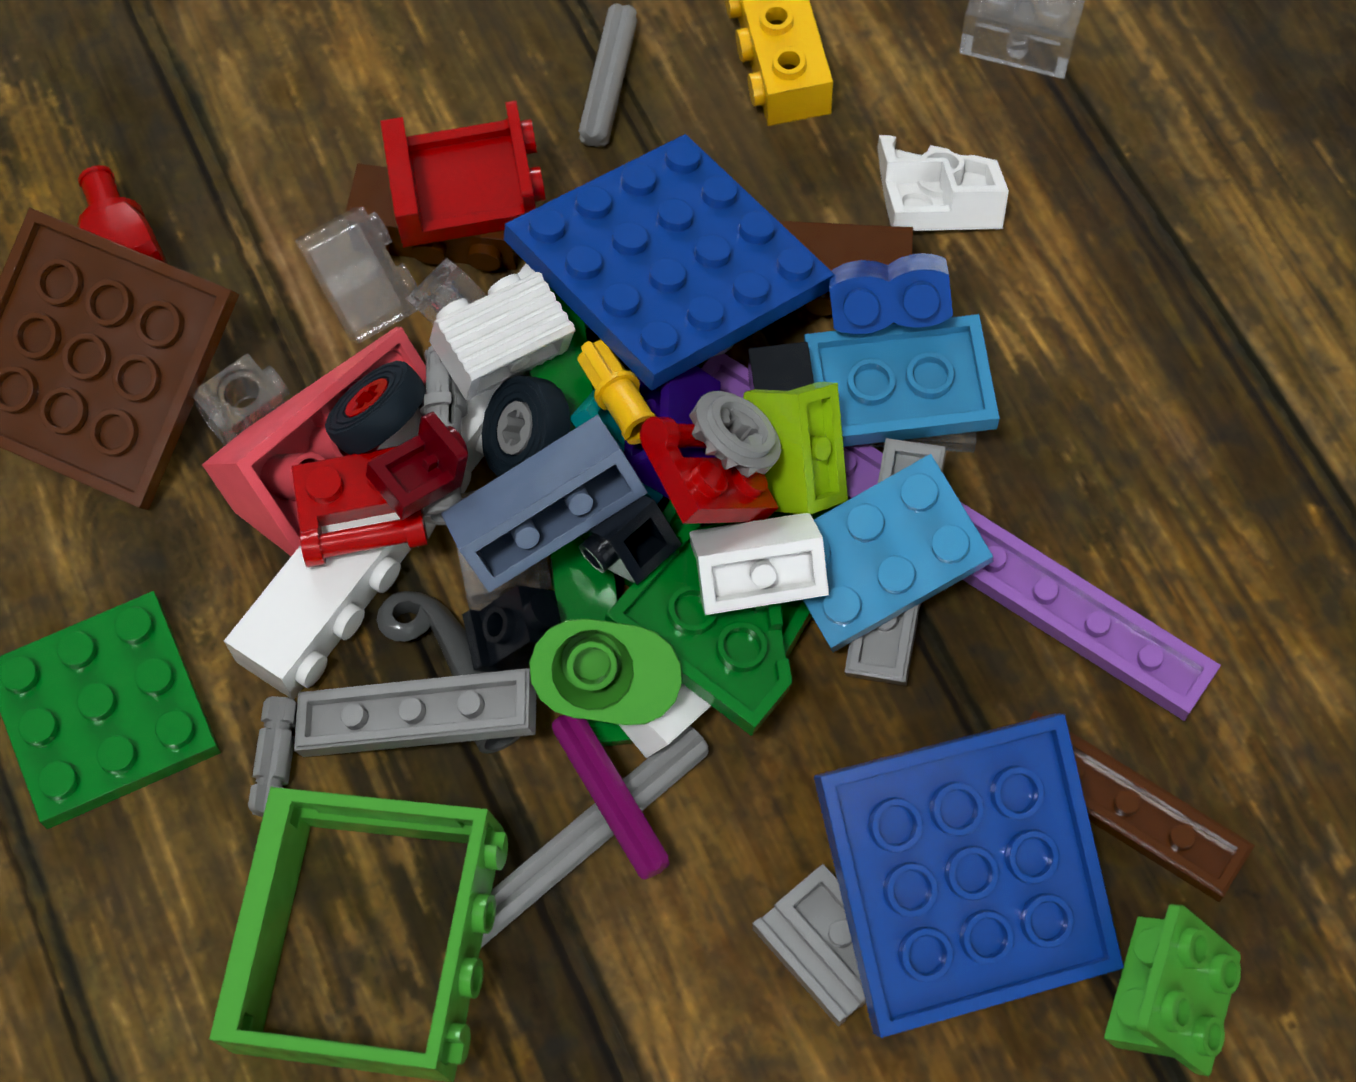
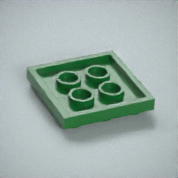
M154 591L0 656V713L38 819L46 829L57 826L221 753L160 599Z

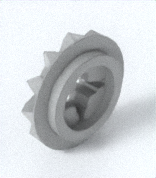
M724 391L708 392L699 399L689 415L695 425L692 435L707 446L705 455H715L721 460L725 470L735 466L740 474L747 478L755 472L765 475L780 457L781 444L775 428L757 406L742 397Z

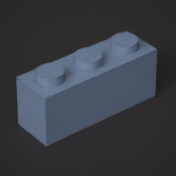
M596 415L448 508L441 515L459 551L490 593L648 492L599 415Z

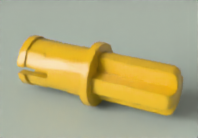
M601 339L594 343L591 341L585 342L581 346L582 352L577 357V361L595 389L594 399L598 407L609 411L627 443L640 444L642 424L646 419L657 416L650 410L639 392L640 382L636 374L626 371L616 354Z

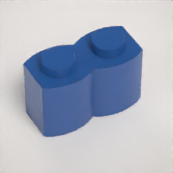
M927 253L911 254L901 257L889 265L871 260H858L842 264L832 270L835 275L829 279L833 326L837 331L847 334H868L882 330L893 322L905 327L922 328L940 324L953 316L949 271L946 258Z

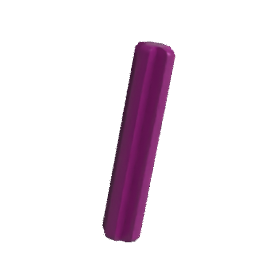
M566 715L556 718L552 723V729L557 740L638 876L646 880L661 873L670 865L668 854L587 720Z

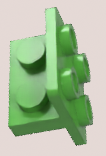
M1170 904L1165 919L1138 916L1103 1039L1119 1049L1173 1057L1193 1073L1209 1076L1213 1068L1215 1056L1220 1053L1224 1044V1021L1230 998L1240 982V953L1184 905Z

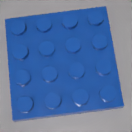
M686 134L505 223L504 241L535 272L542 273L543 279L548 283L549 287L651 391L829 291V279L835 275Z
M1055 713L813 776L873 1034L883 1038L1124 968L1065 714Z

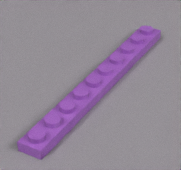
M726 354L709 358L701 368L721 382L720 391L729 392L742 398L745 392L750 391L748 368ZM869 444L843 447L848 500L878 484L883 453ZM961 502L993 555V563L962 580L1183 721L1186 720L1221 667L1220 664Z

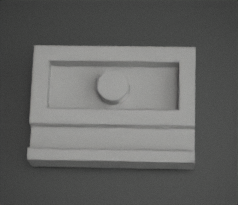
M822 864L779 900L772 910L762 918L759 917L753 923V931L839 1027L846 1021V1018L859 1007L861 1008L866 1001L838 880Z

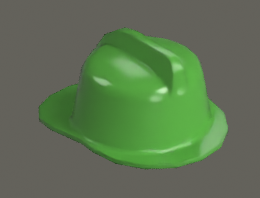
M595 619L565 620L545 632L535 644L529 662L531 683L540 700L554 712L573 718L620 725L646 724L662 717L676 702L682 685L681 663L672 646L658 633L636 625Z

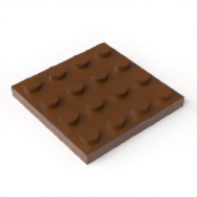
M29 207L0 276V448L138 508L149 510L240 294Z

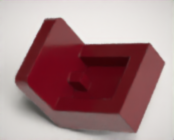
M432 411L421 417L417 436L368 462L366 477L399 518L403 520L462 486L468 459L467 446L460 433L452 426L446 427Z

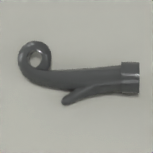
M402 591L390 596L378 609L376 620L379 630L385 637L393 641L406 642L417 638L431 627L452 676L487 673L473 670L465 629L451 611L436 598L423 592ZM411 612L417 615L410 623L396 621V618L401 614ZM521 736L476 740L475 743L481 753L488 754L505 749L516 742Z

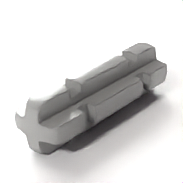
M271 696L263 702L261 721L264 722L265 728L259 730L252 777L256 778L255 782L257 784L251 786L248 802L249 810L256 816L263 817L270 787L283 788L282 786L287 785L289 782L295 740L291 730L296 728L297 704L294 699L288 697Z

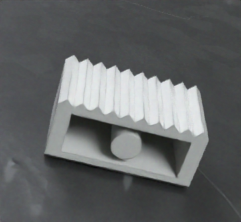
M536 272L523 279H520L518 274H511L493 284L488 290V296L471 304L466 298H461L443 307L436 315L437 320L434 321L429 342L465 400H471L474 396L481 395L486 390H491L496 385H501L504 381L516 375H522L526 370H532L535 366L542 365L557 355H562L568 350L575 328L573 322L569 321L567 313L562 310L561 303L556 301L555 294L550 291L549 285L544 281L542 273Z

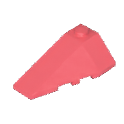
M402 327L393 328L259 419L202 464L234 513L290 556L301 545L300 525L291 466L350 455L338 448L330 439L325 428L327 417L337 401L365 375L393 361L406 362L419 375L423 384L425 385L426 365ZM378 445L377 447H375V448H373V449H371V450H369V451L377 450L380 445Z

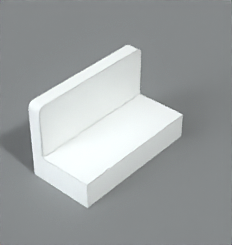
M810 513L700 529L689 533L691 547L697 562L701 601L705 615L829 595L823 537Z

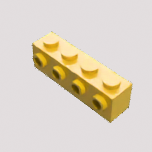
M725 0L729 19L738 18L741 28L735 31L740 61H750L753 73L747 75L751 102L754 107L762 105L767 126L831 114L833 80L810 1Z

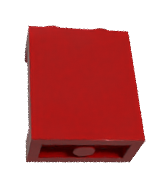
M516 100L505 102L507 118L505 120L407 136L403 117L380 121L394 214L403 248L504 231L505 223L535 209V202L546 200L540 166L531 168L528 166L527 154L537 153L532 120H520Z

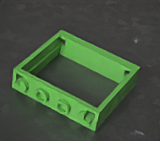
M270 787L209 1040L234 1054L454 1082L457 1065L463 1064L466 1061L470 1048L471 1032L469 1025L466 1024L470 999L477 998L483 982V962L479 958L483 933L489 934L495 921L496 900L491 892L496 870L501 871L507 859L508 837L503 832L504 828L488 809ZM310 827L468 843L426 1053L263 1032Z

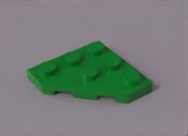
M745 522L685 524L676 534L682 545L638 585L633 583L606 613L604 621L636 625L658 633L672 646L681 663L682 684L752 736L789 692L792 685L789 659H786L783 642V619L780 603L705 615L701 601L697 562L691 547L689 533L694 530Z

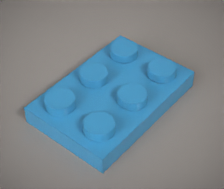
M979 314L951 317L940 324L922 328L891 324L882 330L868 334H847L837 330L804 334V342H808L814 383H838L843 447L885 442L886 438L907 440L993 430L998 427L999 412Z
M929 454L814 519L823 537L829 595L803 599V602L831 651L835 652L993 563V555L935 459Z

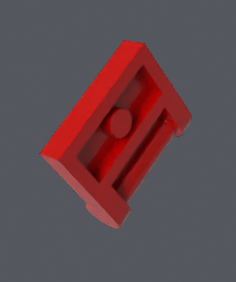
M650 417L642 424L640 430L642 447L683 524L736 523L764 520L779 508L768 489V481L764 474L755 472L747 478L740 474L735 466L725 470L721 460L718 458L683 457L679 448H707L705 443L695 439L692 435L695 427L694 424L676 423L670 417Z
M395 447L291 466L300 525V544L307 568L326 564V558L403 543H408L409 548L428 545L423 509L403 520L398 519L322 534L321 526L395 513L366 477L367 463Z

